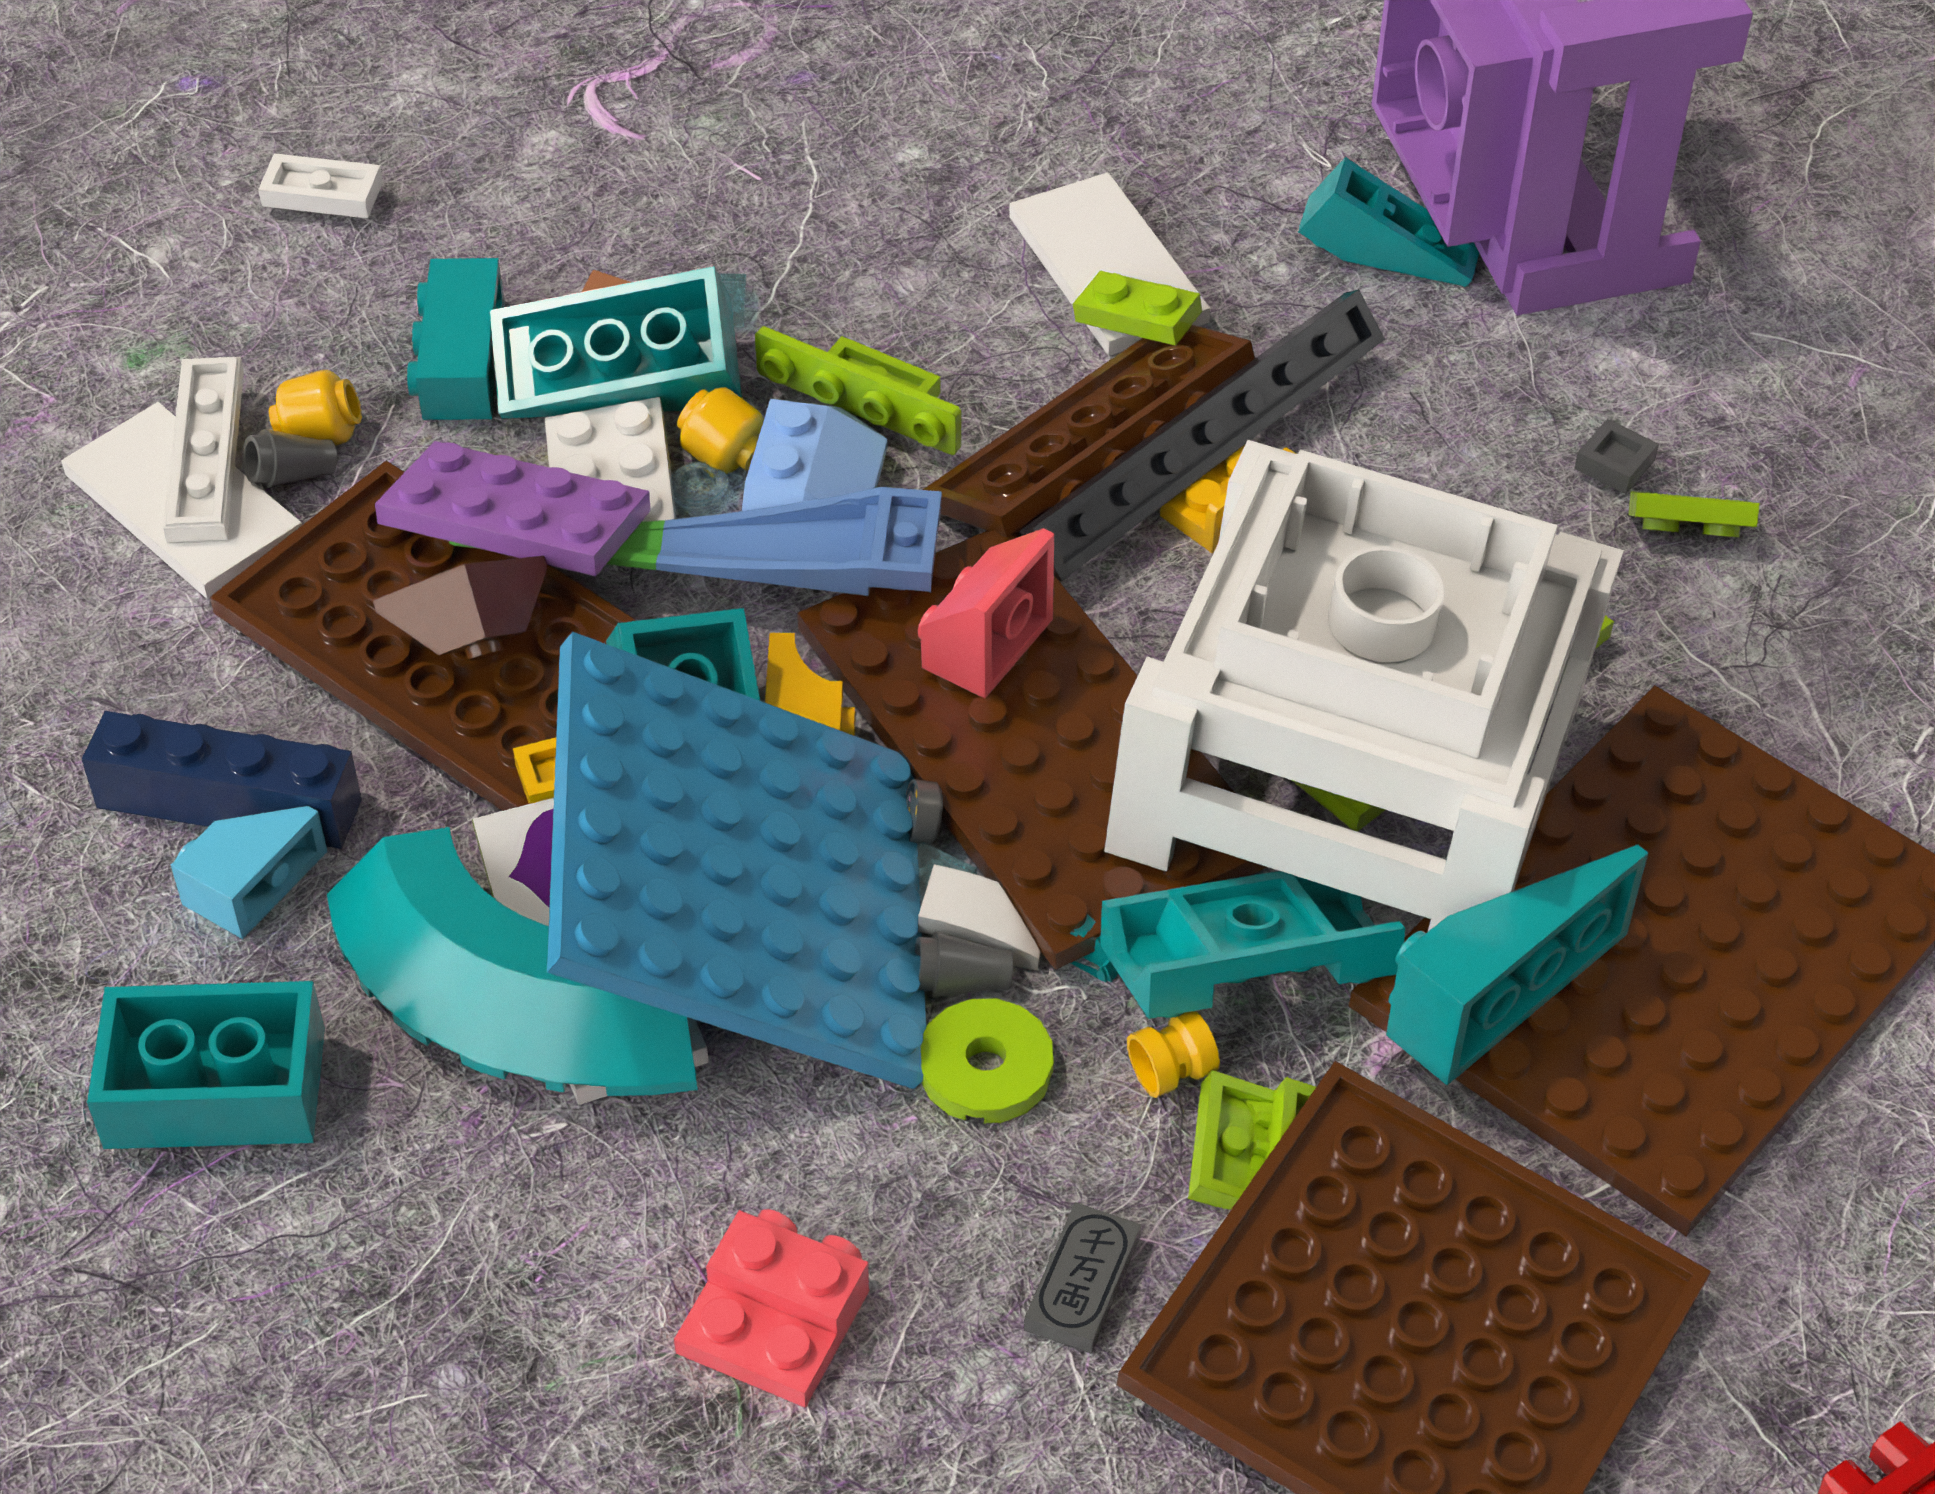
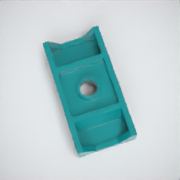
M1282 871L1102 901L1100 946L1148 1019L1178 1017L1185 1012L1213 1008L1215 984L1242 983L1250 978L1288 971L1304 972L1321 965H1325L1339 985L1345 983H1366L1373 978L1395 975L1398 969L1395 959L1398 951L1404 944L1405 927L1400 921L1375 925L1363 910L1360 896Z

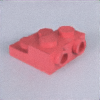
M764 1209L756 1217L739 1210L706 1265L707 1283L674 1338L675 1352L687 1359L806 1408L869 1293L868 1262L862 1260L861 1252L854 1244L842 1237L828 1235L820 1243L798 1234L796 1225L780 1212Z

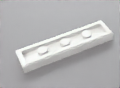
M241 357L182 359L163 522L166 543L228 540L244 376Z

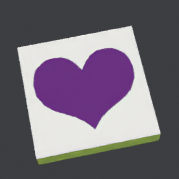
M554 798L473 818L472 824L492 897L518 914L549 926Z

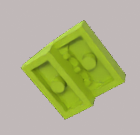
M1211 1070L1201 1083L1188 1199L1231 1210L1316 1086L1285 1077L1276 1090H1272Z

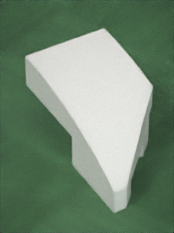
M939 865L933 866L918 915V932L933 935L936 931L992 948L1011 950L1013 966L1038 971L1041 951L999 882Z

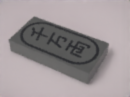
M1075 1202L1024 1317V1331L1092 1354L1140 1240L1141 1224Z

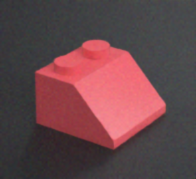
M1043 528L990 547L973 567L967 566L961 571L956 579L953 590L938 606L932 605L920 621L918 638L921 639L923 669L983 698H986L1053 620V532Z

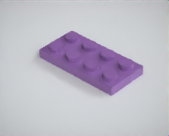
M434 441L375 503L378 524L517 558L544 555L547 565L592 576H597L651 511L648 490L627 486L615 480H601L571 473L563 468H549L515 460L507 455H493L463 448L455 443H441Z

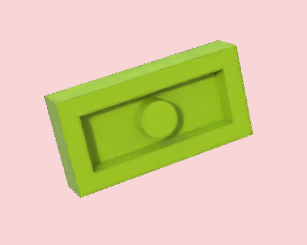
M1101 270L1073 303L1075 322L1175 346L1203 312L1200 293Z
M1631 491L1628 515L1643 517L1642 529L1679 532L1680 521L1704 523L1703 534L1739 537L1740 526L1757 527L1760 503Z

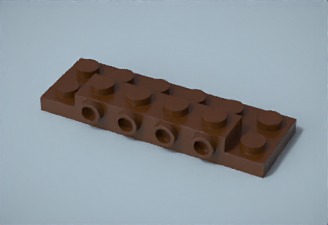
M1192 325L1176 346L1141 338L923 490L942 492L940 514L987 531L994 530L1004 537H1008L1014 532H1020L1021 529L1029 524V521L1041 516L1254 360L1255 355L1251 340Z

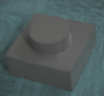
M1607 419L1578 451L1574 469L1627 494L1655 461L1659 444Z

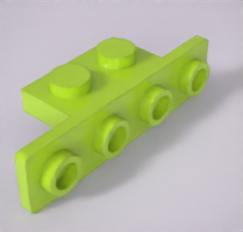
M762 326L755 333L757 372L775 383L783 384L812 396L825 404L841 407L875 425L888 428L925 446L933 447L947 454L955 455L961 448L962 411L958 406L937 398L941 393L940 376L843 336L826 352L766 326Z

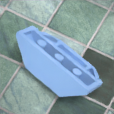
M770 399L746 477L742 511L793 504L877 488L888 448L887 438L841 407Z

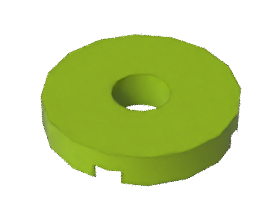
M997 998L969 999L945 1008L928 1023L923 1033V1041L920 1045L923 1073L921 1084L929 1099L949 1116L966 1121L967 1115L974 1118H984V1123H1003L1026 1114L1044 1098L1050 1085V1077L1054 1066L1052 1039L1042 1022L1022 1006ZM990 1052L1001 1057L1004 1062L998 1068L980 1070L969 1064L968 1060L977 1053Z

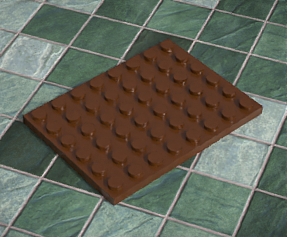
M1654 685L1546 794L1514 891L1639 845L1648 852L1627 935L1455 1080L1687 1237L1935 950V854ZM1424 917L1405 936L1404 943L1411 935L1418 931L1427 933L1431 919ZM1396 974L1373 978L1366 983H1359L1351 991L1349 1007L1385 1032L1387 1031L1391 1008L1388 999L1395 986Z

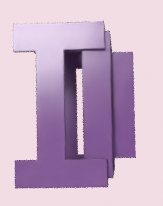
M1384 0L1371 105L1447 247L1474 242L1500 292L1505 294L1516 316L1691 283L1701 242L1695 230L1660 235L1696 69L1742 61L1753 12L1745 0H1591L1585 2H1578V0ZM1630 81L1607 200H1605L1581 160L1594 87ZM1564 247L1568 252L1566 254H1563Z

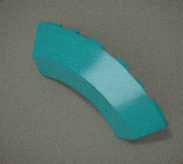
M450 827L383 837L327 893L334 935L344 961L348 960L357 974L361 989L369 998L375 996L384 1007L392 1012L394 1023L426 1046L433 1041L441 1047L459 1054L461 1064L478 1072L504 1080L509 1072L531 1077L534 1080L545 1082L547 1090L565 1092L567 1084L606 1087L607 1096L660 1095L698 1090L687 1017L547 973L549 926L518 914L489 895L471 877L462 864L453 844Z

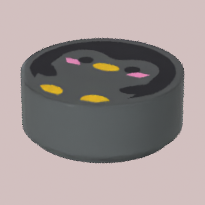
M912 779L906 790L907 809L912 816L909 841L922 846H930L936 840L941 825L943 811L942 789L937 782Z

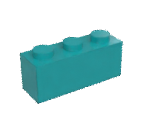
M499 258L430 259L427 282H419L417 288L419 316H423V320L414 321L412 327L413 352L415 356H418V360L408 362L407 386L409 396L419 397L422 420L492 419L496 377L490 310L504 308Z

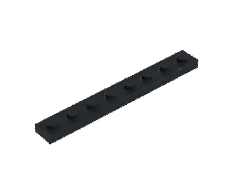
M1360 290L1342 294L1021 529L1022 535L1043 528L1054 533V577L1059 581H1063L1245 445L1247 440L1253 439L1384 341L1385 338Z

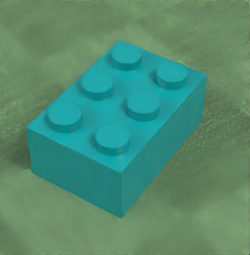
M290 981L105 987L87 1105L103 1149L314 1143L325 1026L314 982Z

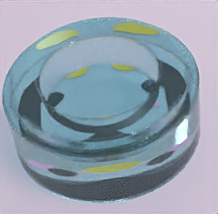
M696 462L680 467L671 476L675 509L684 516L715 515L728 504V477L720 469L713 468L703 462Z

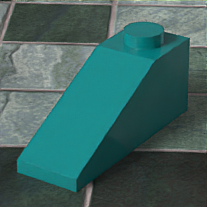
M1346 157L1308 197L1298 233L1310 239L1315 245L1324 248L1343 261L1465 287L1473 279L1479 251L1474 242L1447 247L1426 208Z

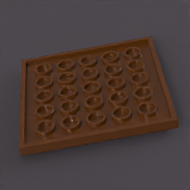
M1334 1061L1119 1370L1116 1385L1295 1494H1584L1705 1286L1711 1271L1339 1062Z

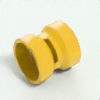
M1197 1011L1185 1012L1178 1017L1170 1018L1167 1026L1163 1027L1160 1031L1152 1027H1145L1131 1033L1127 1037V1050L1133 1070L1139 1082L1151 1097L1157 1098L1174 1091L1178 1086L1180 1078L1191 1077L1199 1080L1206 1077L1211 1070H1219L1220 1059L1214 1037L1207 1023Z

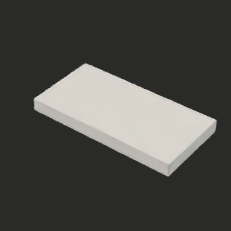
M1108 172L1010 203L1009 218L1072 306L1100 270L1199 293ZM1201 295L1203 312L1192 324L1196 326L1207 324L1210 320V307ZM1087 325L1108 356L1124 351L1141 339V337Z
M157 402L62 459L61 462L65 475L206 599H209L215 592L301 527L302 522L258 485L249 482L246 475L235 467L228 540L166 543L163 522L176 416Z

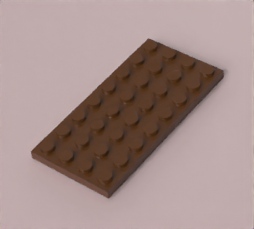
M387 460L210 596L215 615L501 811L529 804L515 765L513 748L556 737L560 646L572 631L606 644V640L618 623L637 621L556 568L547 565L548 568L525 633L503 640L504 652L475 661H467L465 652L444 655L436 654L376 613L373 600L463 564L515 559L517 557L484 549L454 546L449 544L447 540L378 524L375 503L404 474V471Z
M994 530L985 531L935 553L931 592L871 587L868 596L841 593L797 612L798 630L835 679L843 681L844 691L887 748L899 752L906 759L914 779L938 783L943 795L942 821L985 878L999 882L1038 948L1052 967L1057 970L1095 951L1096 939L1101 937L1102 901L1251 876L1267 867L1176 838L1173 858L1167 871L1104 852L1124 707L1138 675L1057 578L1054 577L1053 620L986 698L978 696L922 668L921 639L918 638V627L925 612L932 605L938 606L953 590L956 579L961 571L967 566L973 567L990 547L1021 537L1019 532H1014L1010 536L1004 537ZM1191 749L1186 778L1235 793L1203 753ZM1087 915L1096 921L1085 937L1080 935L1076 937L1070 934V932H1074V929L1080 928L1085 923Z

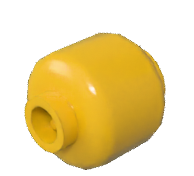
M323 369L282 382L277 388L276 404L269 407V419L274 431L318 440L330 439L337 446L346 443L352 438L355 425L361 423L362 411L357 392L350 380L346 378L341 380L336 373Z
M726 387L717 388L710 392L703 389L689 400L678 418L677 426L681 429L680 444L686 452L720 476L730 474L739 467L747 471L750 468L764 416Z

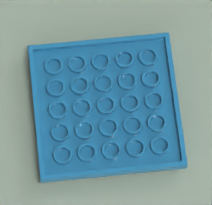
M572 631L560 646L547 973L915 1089L923 1081L920 1045L922 1044L923 1033L926 1029L925 991L918 990L920 986V956L915 954V943L918 937H922V933L918 932V915L921 908L918 844L909 841L912 816L907 809L906 790L914 777L910 772L908 762L897 751Z

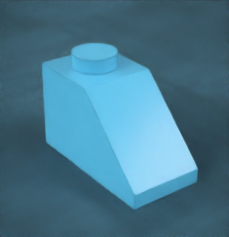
M309 806L214 821L196 840L188 842L181 849L176 860L171 864L182 905L243 939L327 853L319 813Z

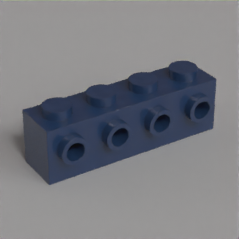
M104 711L81 759L96 808L209 827L214 821L309 806L319 813L326 847L342 849L362 801L352 751L338 749L328 744L313 745L276 739L266 734L251 735L215 729L205 724L190 725L159 720L143 714L129 715Z

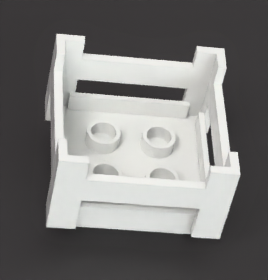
M1247 440L1228 481L1218 545L1164 662L1146 657L1125 702L1104 852L1167 871L1173 858L1176 838L1429 918L1431 921L1428 931L1451 914L1513 892L1564 741L1567 740L1581 699L1624 550L1563 532L1556 535L1558 525L1304 450H1299V453L1295 454ZM1553 704L1530 774H1528L1547 716L1549 714L1551 705ZM1191 749L1452 830L1454 833L1447 860L1186 778Z

